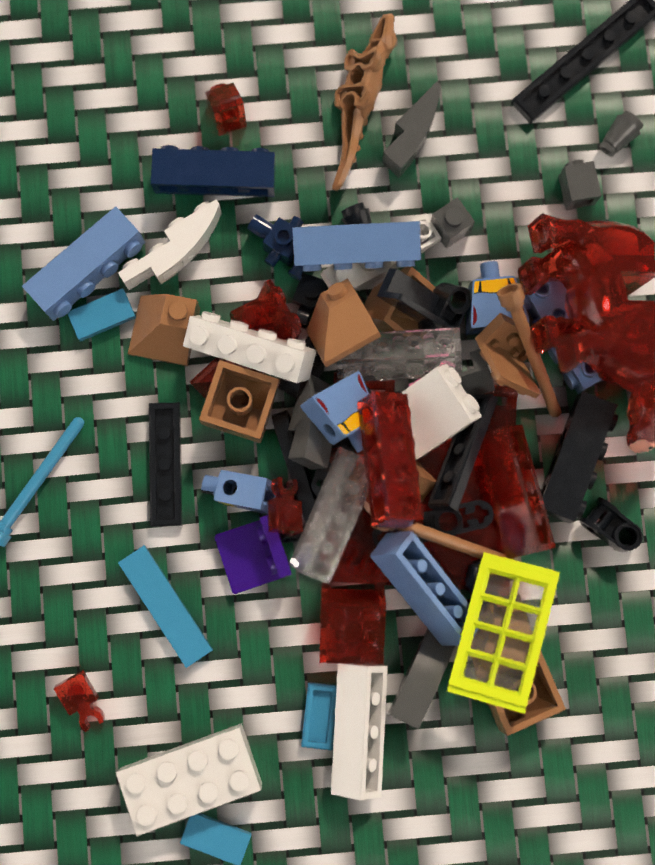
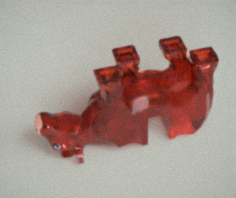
M542 213L528 225L533 252L543 253L546 250H552L543 258L531 257L518 268V277L525 295H532L547 282H562L567 290L565 310L568 318L562 316L555 318L552 315H545L531 326L530 330L535 352L537 354L544 353L554 347L561 373H568L582 362H586L600 379L631 392L627 408L630 427L626 435L627 445L634 453L648 452L655 448V301L628 300V296L655 277V242L643 230L633 225L614 221L595 220L585 222L581 219L564 220Z

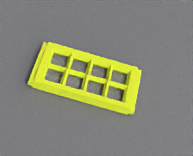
M486 552L483 553L447 692L525 714L560 572Z

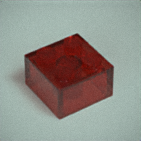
M322 588L319 663L384 665L385 590Z

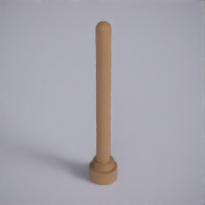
M519 283L506 285L497 292L499 302L502 307L511 312L550 416L554 418L559 417L561 408L522 307L524 305L523 300L525 299L522 286Z
M383 503L378 505L372 519V527L384 532L388 530L394 531L395 529L413 531L417 537L482 559L483 553L486 552L514 560L513 557L400 517V514L395 512L394 507Z

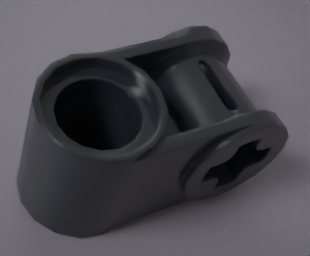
M444 282L437 285L433 290V293L440 297L433 314L444 320L442 327L418 323V329L424 334L430 333L434 335L442 344H449L456 337L459 326L471 306L472 295L465 287Z
M598 497L596 500L597 505L586 518L580 520V524L618 552H627L638 548L643 540L641 529L625 517L613 504ZM622 529L629 531L632 536L629 546L623 545L619 540V532Z

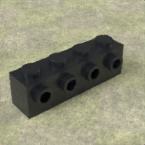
M583 391L575 397L534 510L567 523L575 522L576 518L580 519L587 505V501L583 500L586 490L592 489L597 478V472L594 471L597 460L602 461L608 448V444L604 441L608 431L612 432L618 421V415L615 414L617 404Z

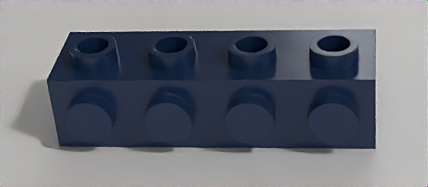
M173 145L161 146V149L152 148L151 186L155 194L275 197V152H269L268 149L254 148L251 151H239V149L234 147H224L221 150H209L203 146L179 149Z

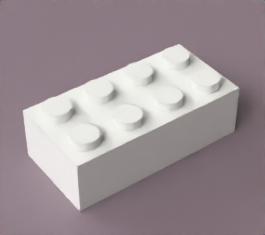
M242 723L123 766L116 772L136 836L261 791L262 781Z

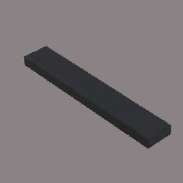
M629 0L514 97L511 104L532 124L655 19V1Z

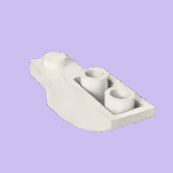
M217 199L212 202L206 201L201 203L194 209V213L186 218L179 217L173 220L168 225V229L164 230L169 242L166 244H156L148 251V255L139 260L137 258L132 259L123 265V270L118 272L128 290L153 275L156 276L160 284H163L183 269L199 253L210 238L221 217L222 212Z
M426 213L412 220L420 221L421 254L442 239ZM396 261L384 262V268H365V263H352L353 269L334 270V265L322 271L321 277L328 288L348 278L353 288L360 291L385 277L389 268L398 269L400 267H396Z

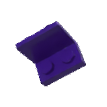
M272 514L260 517L258 521L215 535V541L233 594L293 575Z

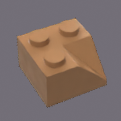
M219 360L199 421L204 426L261 444L280 379Z
M541 651L539 655L541 662L537 663L525 714L488 703L499 731L507 736L566 710ZM513 669L496 674L494 685L518 692L523 671ZM489 676L477 680L487 683Z

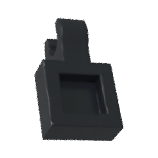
M303 273L293 297V304L300 306L294 320V326L306 330L312 310L314 311L320 294L329 288L323 279Z

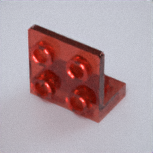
M271 279L264 282L256 299L232 310L229 314L232 320L248 324V329L259 331V329L269 330L277 333V338L283 340L288 338L298 339L302 333V326L298 316L294 312H290L285 303L286 298L282 289L279 286H275Z

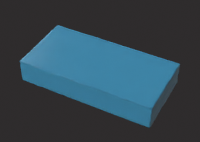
M124 289L82 305L68 313L80 342L136 318Z
M308 682L301 747L333 751L337 685Z
M198 813L189 817L180 844L229 863L241 865L252 833Z

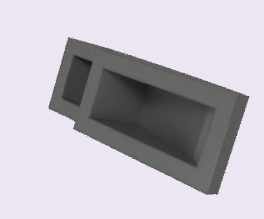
M438 82L395 123L394 135L397 139L383 152L382 163L398 178L413 163L430 132L441 90V84Z
M310 374L309 380L300 383L288 428L289 431L295 433L288 459L311 470L328 469L332 444L329 443L300 407L309 398L330 387V384Z
M427 628L388 711L389 715L419 730L455 646H441Z

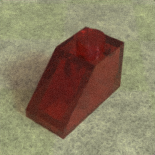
M220 83L205 92L207 104L219 136L247 127L244 103L234 83L227 85Z

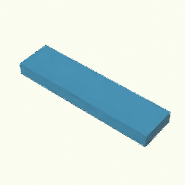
M145 545L118 562L186 668L213 650Z

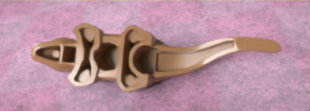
M392 13L384 14L381 17L363 53H357L351 49L345 56L344 68L348 71L345 85H341L335 91V106L342 111V155L332 186L334 191H338L344 185L352 164L356 162V153L361 149L359 141L364 137L362 133L363 128L368 124L367 118L370 112L374 110V103L382 88L383 66H385L386 59L389 58L390 53L397 45V37L394 31L395 17Z

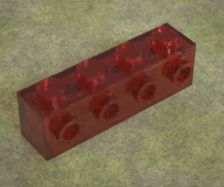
M373 391L357 402L372 528H407L424 520L408 396L402 393Z
M523 425L504 426L487 432L478 456L481 459L485 474V484L490 493L494 517L498 523L501 545L506 553V557L513 559L556 548Z

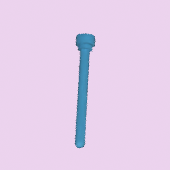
M76 417L72 420L0 520V546L5 547L12 538L10 536L13 531L11 529L12 525L83 428L84 420L81 417Z

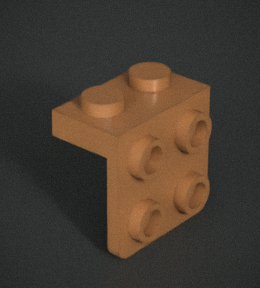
M499 313L475 337L481 349L479 352L480 356L488 363L492 371L491 377L497 384L511 387L520 395L524 396L526 394L537 398L541 392L524 363L528 357L514 320ZM530 328L536 345L539 347L545 340L540 332Z

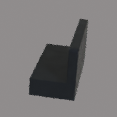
M389 268L377 297L420 324L442 327L444 320L433 314L440 297L400 270Z

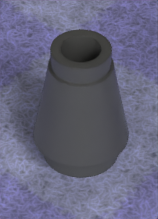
M625 111L622 115H617L602 143L599 145L600 149L606 155L613 157L641 134L642 122L629 111Z

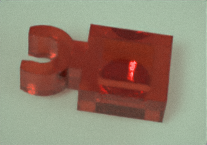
M277 477L271 483V490L276 498L268 500L269 532L297 535L303 532L302 501L294 500V494L298 490V482L296 479L287 481L286 490L282 485V477Z
M84 670L55 685L53 689L69 716L78 711L80 715L79 725L83 731L87 732L91 727L87 721V717L90 715L95 716L100 724L104 722L105 714L103 710L92 704L98 700L99 696Z

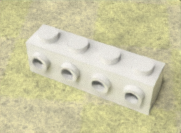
M203 311L202 315L190 316L183 347L295 383L309 380L317 350L306 347V342L294 338L283 340L277 338V333L265 329H259V331L248 329L249 325L244 322L231 320L229 323L220 320V315Z
M338 663L331 773L332 795L356 800L381 797L388 666L365 663Z

